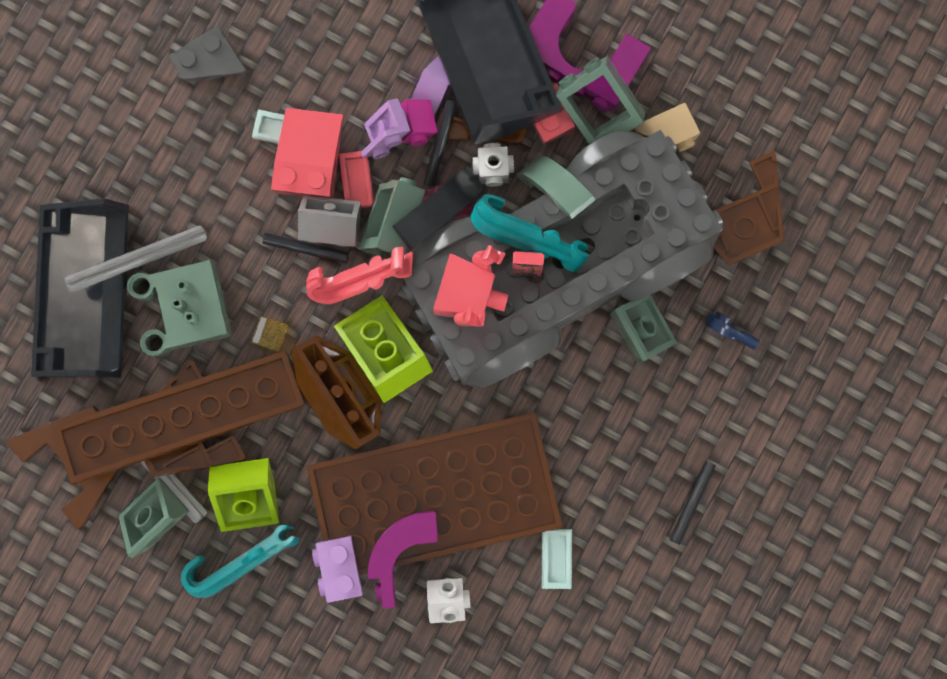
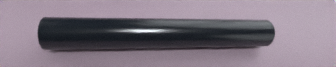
M446 100L424 179V184L429 186H435L458 104L452 100Z
M265 233L262 243L265 245L345 264L348 262V252Z
M708 461L704 462L672 532L670 541L678 545L681 544L716 467L715 464Z

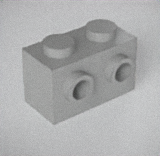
M303 195L298 209V240L356 247L360 232L361 202Z

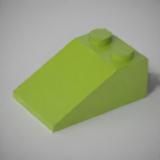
M383 295L334 326L384 403L433 372L425 354Z

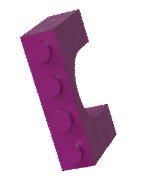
M546 0L529 27L550 80L555 83L560 82L571 73L577 75L583 71L568 64L559 50L558 41L576 11L577 3L572 0ZM626 33L610 60L629 87L647 58L651 47ZM604 75L573 93L575 96H585L590 99L597 109L604 112L608 110L613 113L620 102V99Z

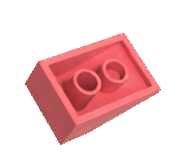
M286 108L274 162L271 190L277 194L334 198L343 114Z

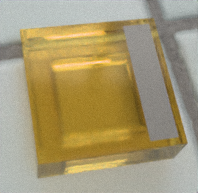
M260 315L251 343L280 352L289 325Z

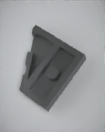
M217 25L169 55V58L185 82L200 81L203 78L220 79L226 75L238 74L239 76H245L248 74Z

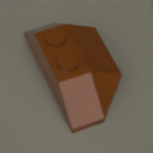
M317 335L293 347L292 355L297 385L328 434L354 449H358L381 434V399L352 354L333 343L324 341L323 338Z

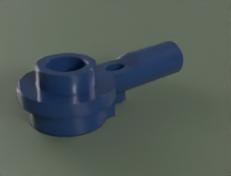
M718 311L715 315L708 314L707 317L709 319L705 325L717 333L732 340L736 339L752 349L758 346L759 339L746 331H739L730 326L732 320Z

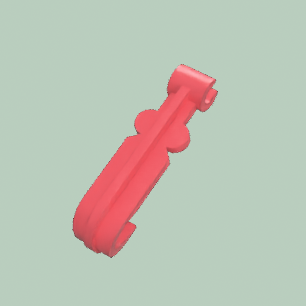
M396 247L392 249L391 257L388 259L375 256L371 259L369 265L363 263L329 278H322L323 268L317 267L308 273L306 280L307 296L317 303L333 304L363 293L369 287L377 290L383 285L384 279L388 277L408 278L412 275L413 252L404 255V247Z

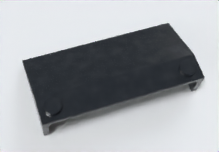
M417 0L474 145L501 139L562 111L561 103L556 97L555 89L517 0Z
M102 198L40 205L31 377L121 378L126 272L75 292L69 291L65 278L127 253L128 204Z

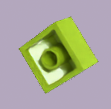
M268 458L210 466L208 495L221 532L279 524L275 481Z

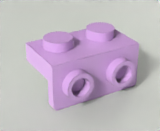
M398 98L388 100L364 124L371 143L361 152L362 158L373 156L374 159H380L390 154L389 150L401 144L402 138L411 131L407 123L406 113L401 108Z
M352 536L317 542L316 549L312 550L315 567L320 566L322 578L318 579L321 597L326 596V601L329 603L362 596L363 591Z

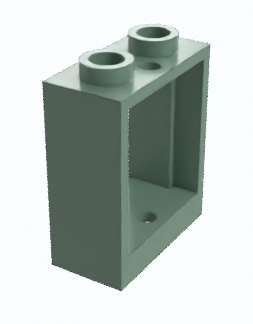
M608 55L601 60L599 58L591 60L583 67L584 70L577 75L571 73L559 82L560 86L558 87L556 97L589 145L610 133L630 131L644 123L645 111ZM604 75L627 110L598 128L593 129L570 95Z
M401 177L400 180H391L390 182L379 184L359 250L388 259L391 257L392 249L404 247L405 255L407 246L392 226L421 204L425 190L416 187L417 182Z

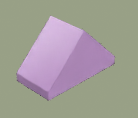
M439 55L423 70L411 98L431 100L434 118L452 90Z

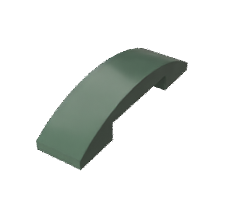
M541 155L516 174L518 179L530 188L535 186L550 197L557 208L572 219L596 200L570 172L546 156Z

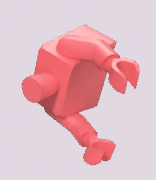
M488 245L486 250L474 253L472 263L454 254H450L434 304L433 314L454 317L455 324L461 327H483L486 307L504 312L509 294L492 290L495 275L492 273L491 264L495 262L500 265L506 253L497 251L492 248L493 246Z

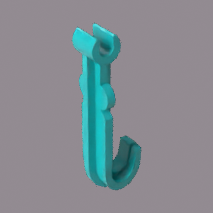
M486 194L474 205L471 213V222L485 236L523 251L533 250V253H543L544 259L549 256L557 258L571 272H577L589 257V254L584 253L588 248L584 242L577 240L572 244H568L560 240V235L555 230H547L543 233L539 226L500 212L505 204V199Z
M289 525L278 526L271 536L197 583L194 580V573L196 569L207 561L204 556L199 555L185 565L181 573L182 586L190 595L196 598L211 597L285 548L296 546L300 537L291 536L286 540V533L293 530L294 527Z

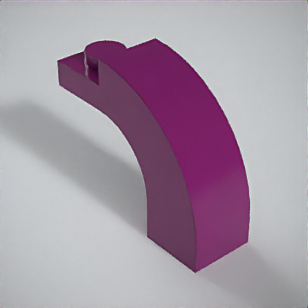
M436 510L418 512L401 518L381 535L374 546L369 560L368 579L380 578V583L375 584L376 600L382 601L383 609L395 608L394 566L399 554L412 545L439 541Z

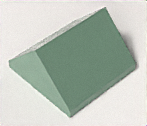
M651 295L624 304L610 314L637 364L646 361L677 343Z
M159 477L119 515L127 555L130 558H134L149 550L189 512L186 506Z

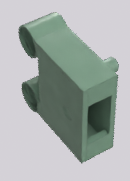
M211 260L150 275L136 273L128 280L127 289L134 298L143 302L154 301L157 297L159 299L166 333L158 330H149L142 335L140 346L146 354L163 358L174 350L232 336L216 264ZM144 281H148L150 284L148 292L140 295L138 291L139 285ZM160 336L163 341L162 347L158 351H153L151 342L155 337Z

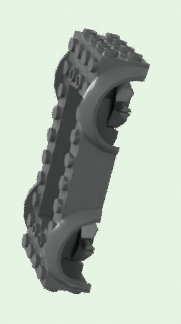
M661 130L648 137H643L632 131H618L603 136L585 147L575 156L566 170L596 200L573 219L558 209L554 201L546 194L509 214L541 227L543 233L547 230L557 231L560 235V240L568 244H572L577 240L581 241L582 239L592 240L595 244V250L589 254V257L577 272H571L566 268H556L552 262L554 257L549 256L544 259V279L541 282L532 283L526 275H512L513 252L533 253V250L523 251L485 236L474 227L471 217L457 219L440 227L420 243L413 254L412 275L408 278H403L405 284L401 285L411 306H419V309L415 312L426 332L432 329L434 334L430 338L440 357L445 354L449 360L444 363L455 382L460 379L463 386L467 384L476 389L492 385L554 350L561 343V329L618 296L632 302L645 298L682 279L712 260L714 244L723 230L721 227L723 225L722 219L716 210L711 211L706 203L707 196L700 185L696 186L690 177L692 172L688 164L684 160H679L675 153L677 151L676 146L669 136L665 137ZM488 245L493 246L492 248L497 251L506 253L500 265L495 262L491 264L492 273L495 275L492 290L509 294L504 312L486 307L483 327H461L455 324L454 317L433 314L434 304L450 254H454L472 263L474 253L486 250Z

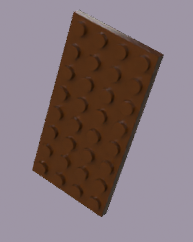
M535 412L307 466L323 541L352 536L359 575L368 574L370 556L381 535L396 521L418 512L436 510L439 541L416 544L406 548L397 557L394 567L562 528Z

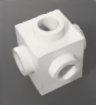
M499 143L483 145V148H478V157H472L473 175L479 174V181L482 184H486V186L496 187L503 185V183H508L509 173H514L513 155H508L507 147H501ZM488 161H499L496 166H491Z
M462 578L427 581L430 623L465 621V608H470L469 590H463Z

